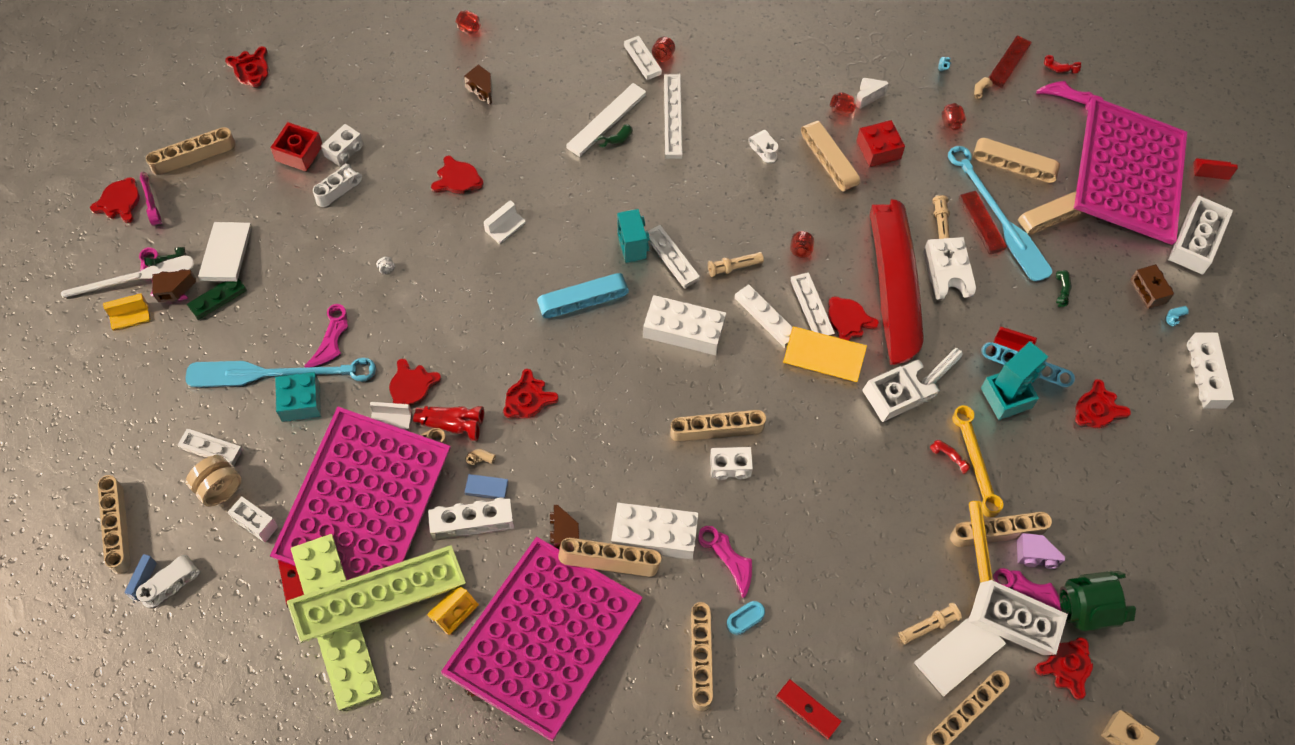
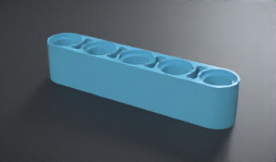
M616 273L541 295L537 302L543 318H552L621 298L629 293V289L623 274Z
M992 342L985 343L981 349L982 355L985 358L1003 365L1007 363L1004 360L1006 353L1011 352L1013 355L1018 353V351ZM990 345L996 349V353L993 356L986 354V348ZM1045 362L1051 372L1045 377L1041 374L1039 378L1063 387H1069L1074 383L1075 376L1071 371ZM1063 373L1069 375V380L1066 383H1061L1060 376Z

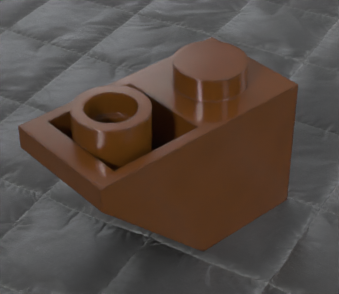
M478 64L464 75L465 87L469 92L476 94L481 101H485L490 105L492 104L491 73Z
M186 269L152 274V294L158 303L176 301L196 283V277L191 270Z
M554 505V512H550V524H554V531H550V544H554V547L560 549V544L564 539H579V523L559 505Z

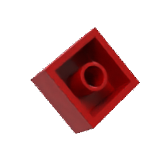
M892 120L859 129L856 141L869 167L902 159L905 144Z
M287 122L270 149L275 161L307 172L321 150L322 141L319 132Z

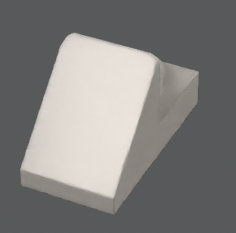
M863 78L860 86L861 91L857 95L855 105L861 109L884 96L889 83L887 81Z

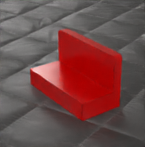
M1196 158L1193 162L1194 175L1198 177L1230 180L1238 169V165L1226 161Z
M1000 327L993 343L1019 352L1030 341L1035 345L1037 338ZM992 346L990 353H996L994 346ZM1008 352L1004 357L1011 359L1014 355Z

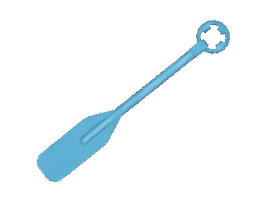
M963 146L951 148L948 152L949 161L956 166L962 167L1002 223L1006 245L1027 276L1036 282L1050 277L1052 269L1030 236L1006 218L973 170V166L970 163L972 160L971 152ZM962 151L968 159L957 161L952 153Z
M364 357L356 359L351 365H341L340 367L265 369L246 361L195 362L187 367L185 380L190 387L242 386L265 376H287L315 372L316 375H351L354 380L364 382L375 375L376 366L372 360ZM359 363H369V374L366 376L354 375L356 374L355 366Z

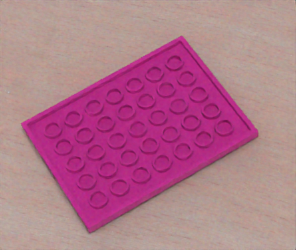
M1093 96L1089 102L1074 209L1173 245L1177 241L1187 131Z
M337 406L270 557L296 566L291 552L292 547L332 534L346 580L403 562L451 447Z
M536 537L441 670V674L553 742L640 605L643 597L594 569L561 563L558 558L559 549Z

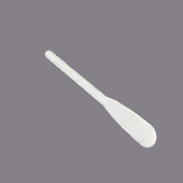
M190 256L177 257L156 264L157 266L147 267L139 272L64 290L61 292V296L67 298L138 279H151L152 274L163 271L191 270L194 266V260Z

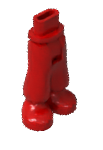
M425 406L424 408L415 409L413 422L421 423L422 426L430 428H440L453 434L460 435L466 431L471 441H478L480 436L479 424L483 423L485 412L483 406H477L472 409L464 406Z

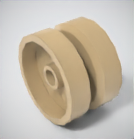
M217 454L209 456L196 464L189 472L186 484L194 494H197L196 496L204 506L212 507L230 498L238 490L242 478L222 455Z

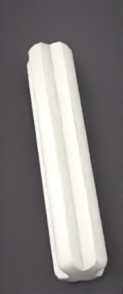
M955 348L922 380L921 384H935L962 357L963 352Z

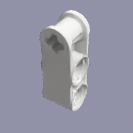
M350 164L343 165L336 172L314 186L313 194L316 204L320 207L329 206L351 188L357 186L361 182L362 175L359 172H355Z
M182 555L166 568L156 573L147 582L140 585L136 591V596L145 607L154 608L169 596L175 594L185 584L194 580L200 571L188 555Z

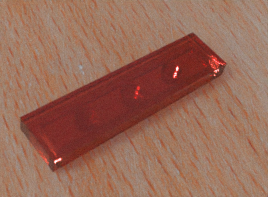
M1018 35L1015 37L988 77L994 85L1003 88L1029 49L1031 41Z
M976 190L961 194L958 199L988 253L993 254L1006 250L1007 245Z

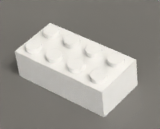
M1198 196L1188 211L1168 260L1203 275L1214 259L1233 210Z
M653 295L643 326V338L716 355L725 324L726 313Z
M617 502L611 544L652 549L659 552L661 556L693 560L698 513Z
M990 580L980 583L968 622L1045 656L1056 655L1068 614Z

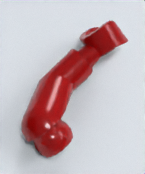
M1052 55L1045 57L1044 65L1057 73L1069 72L1070 70L1073 73L1081 71L1082 62H1075L1070 65L1068 63L1061 64L1055 61Z
M936 440L930 445V449L935 454H938L940 451L947 454L954 463L960 466L963 474L970 469V464L966 460H962V457L948 444L941 440Z

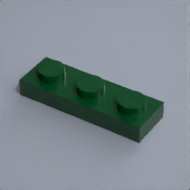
M239 278L237 282L224 281L187 303V306L197 320H200L243 294L247 289Z

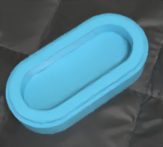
M751 601L732 613L727 619V629L734 635H740L761 622L765 615L764 606L760 602Z

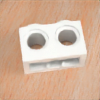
M344 124L321 145L324 157L340 167L356 151H359L364 144L361 134Z
M751 447L711 448V478L725 480L729 477H736L737 479L751 477L753 470ZM722 462L726 466L720 467L717 465V463ZM737 462H743L745 466H739Z
M242 496L228 511V514L237 524L264 543L278 528L272 517Z

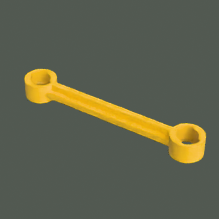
M962 405L957 407L952 420L956 426L961 428L983 497L981 502L983 514L987 517H996L1003 509V501L994 494L971 423L974 419V412L970 407ZM960 412V414H964L970 420H960L957 416V413ZM988 501V503H993L996 507H998V510H989L986 507L985 502Z

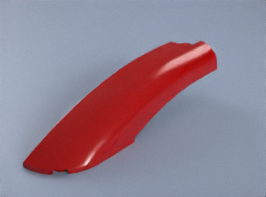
M891 199L890 205H872L870 219L878 264L880 309L890 365H897L910 361L914 355L920 352L924 341L918 273L906 208L902 202Z

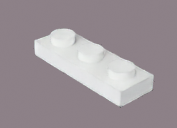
M639 36L624 41V47L646 80L662 74L661 68Z
M188 428L178 443L180 449L206 458L217 454L222 455L233 467L243 450L241 446Z

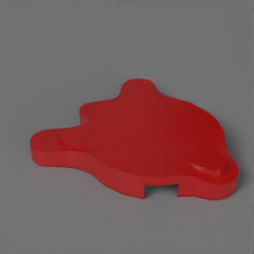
M260 46L252 55L244 51L238 57L228 56L225 59L226 64L234 69L237 80L243 84L259 87L269 74V67L265 60L268 51L264 46Z
M449 155L444 157V166L437 171L438 177L442 179L431 184V189L435 193L450 191L456 194H464V191L469 189L471 191L480 189L484 185L483 179L478 175L474 166L466 162L456 161Z
M128 177L108 185L100 199L90 206V210L95 214L105 213L110 219L114 218L116 214H120L125 223L132 222V211L140 199L136 187L137 182L134 178Z
M836 296L829 299L828 319L832 328L838 333V338L849 341L853 337H862L864 333L862 328H877L879 321L867 315L858 302Z
M399 359L397 361L398 371L389 384V391L394 404L410 405L416 402L420 403L427 396L430 387L441 381V376L438 372H426L422 365H418L414 370H411L406 359Z
M524 369L521 379L512 385L506 393V402L503 409L504 416L508 419L534 417L546 405L557 403L559 400L558 394L556 392L542 391L545 388V382L535 379L531 369Z
M1096 379L1092 383L1091 390L1083 394L1076 403L1075 422L1080 426L1104 428L1117 418H1128L1131 415V410L1126 406L1116 405L1114 401H1116L1117 395L1107 391L1104 382Z
M1079 637L1073 641L1059 643L1056 655H1049L1048 660L1035 666L1036 673L1040 676L1055 675L1054 684L1057 688H1067L1075 699L1082 700L1086 696V679L1093 670V663L1091 664L1089 657L1088 641Z

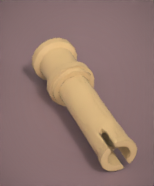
M945 195L936 196L932 200V203L935 205L934 217L937 219L939 239L950 238L948 225L950 211L947 207L949 199Z
M759 252L733 259L723 258L716 262L708 261L709 274L711 277H715L716 274H729L734 269L763 263V254Z
M950 603L949 607L941 611H934L931 617L902 632H898L905 645L937 628L944 629L947 624L955 620L960 621L962 615L958 607L954 603ZM924 626H927L926 628H924V629H922V630H920V631H918V632H916V633H913L914 631H916V630H918V629H920V628H922V627H924Z

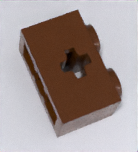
M1156 264L1136 270L1130 279L1148 309L1167 304L1174 295L1172 287L1168 284L1163 272Z

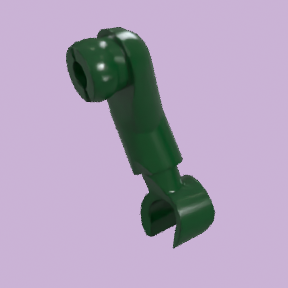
M624 124L616 135H610V137L598 136L597 140L605 139V142L599 145L605 147L608 143H623L632 134L633 128L629 124Z
M185 247L175 248L176 254L157 256L155 259L144 257L145 265L147 267L157 266L156 264L163 261L186 256Z
M1059 270L1056 272V278L1062 281V289L1060 291L1061 296L1057 298L1056 303H1060L1058 307H1065L1069 304L1068 297L1072 288L1071 278L1067 270Z

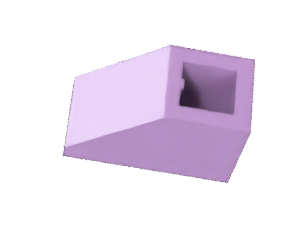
M1022 533L1017 539V558L1019 564H1025L1027 567L1040 565L1048 569H1056L1065 561V556L1043 535Z

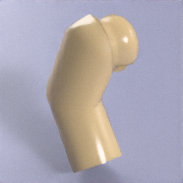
M984 77L975 84L974 97L976 99L983 97L984 88L989 89L993 85L990 78Z
M476 449L468 453L465 460L470 465L481 461L493 464L496 455L482 449Z

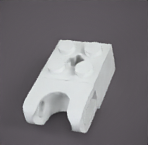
M964 237L927 240L923 253L935 298L937 300L945 299L948 287L958 288L965 298L973 297L976 285Z
M920 360L913 361L905 366L897 367L869 380L863 388L864 394L882 422L935 398L940 392L936 384L924 385L917 380L916 376L924 367Z

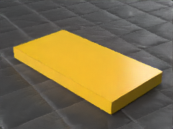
M793 326L783 363L857 383L867 345Z

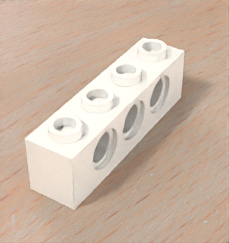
M1194 333L1190 340H1188L1187 348L1191 353V365L1194 367L1195 383L1198 384L1199 400L1202 401L1203 408L1226 409L1234 401L1218 333Z
M497 498L489 502L481 500L468 505L459 503L455 504L454 507L447 508L438 506L428 510L430 534L433 540L514 529L511 501L506 498ZM490 512L497 513L494 517H487V514ZM469 515L476 516L473 520L466 519ZM449 518H455V521L452 523L446 522Z

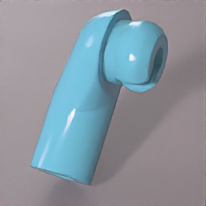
M950 57L940 58L939 71H945L950 67Z
M1182 306L1170 309L1166 317L1167 324L1170 326L1178 325L1180 322L1178 321L1179 317L1188 315V308Z

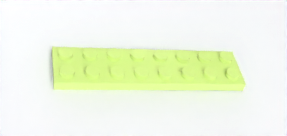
M332 534L291 548L304 595L347 581ZM360 623L317 637L339 711L382 695Z
M452 545L288 600L287 605L300 643L445 593L459 586L462 587L466 582Z

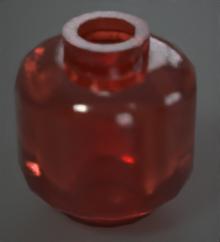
M469 10L460 11L455 20L457 28L468 35L473 34V32L477 33L481 26L479 16Z
M664 36L659 37L652 47L653 57L660 62L668 61L675 52L673 40Z
M838 92L833 95L830 107L833 113L846 117L855 111L856 103H854L855 100L852 95Z
M957 103L946 105L941 113L944 126L952 130L960 129L966 121L964 109Z
M799 231L793 234L790 243L791 253L799 258L810 256L814 249V237L806 231Z

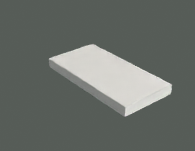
M214 222L198 275L200 281L237 282L252 228L251 223Z
M970 616L914 662L943 697L1006 644L999 635L969 623Z

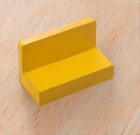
M142 293L103 303L104 310L110 318L113 331L150 322L151 320L148 303Z
M459 586L451 590L427 616L435 621L447 635H450L479 604L467 590Z

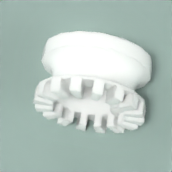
M388 256L379 259L376 263L381 274H388V272L393 271L392 269H395V264L392 262L391 257Z

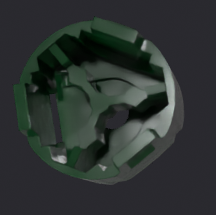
M1107 571L1083 574L1078 578L1068 579L1065 586H1062L1059 591L1061 611L1068 614L1066 622L1072 623L1080 631L1121 627L1125 622L1134 621L1136 607L1126 606L1123 589L1118 580L1126 578V574L1121 571Z

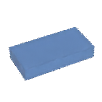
M468 474L465 495L491 499L505 498L508 479Z
M142 555L125 590V594L132 600L139 602L136 591L140 585L150 579L157 564L151 556Z

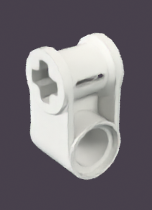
M762 130L749 137L748 141L751 148L765 163H774L777 160L778 144L766 130Z

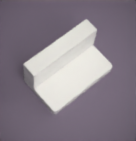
M510 200L484 221L485 232L501 244L526 222L516 213L515 204Z
M370 402L372 419L410 432L413 416L410 405Z

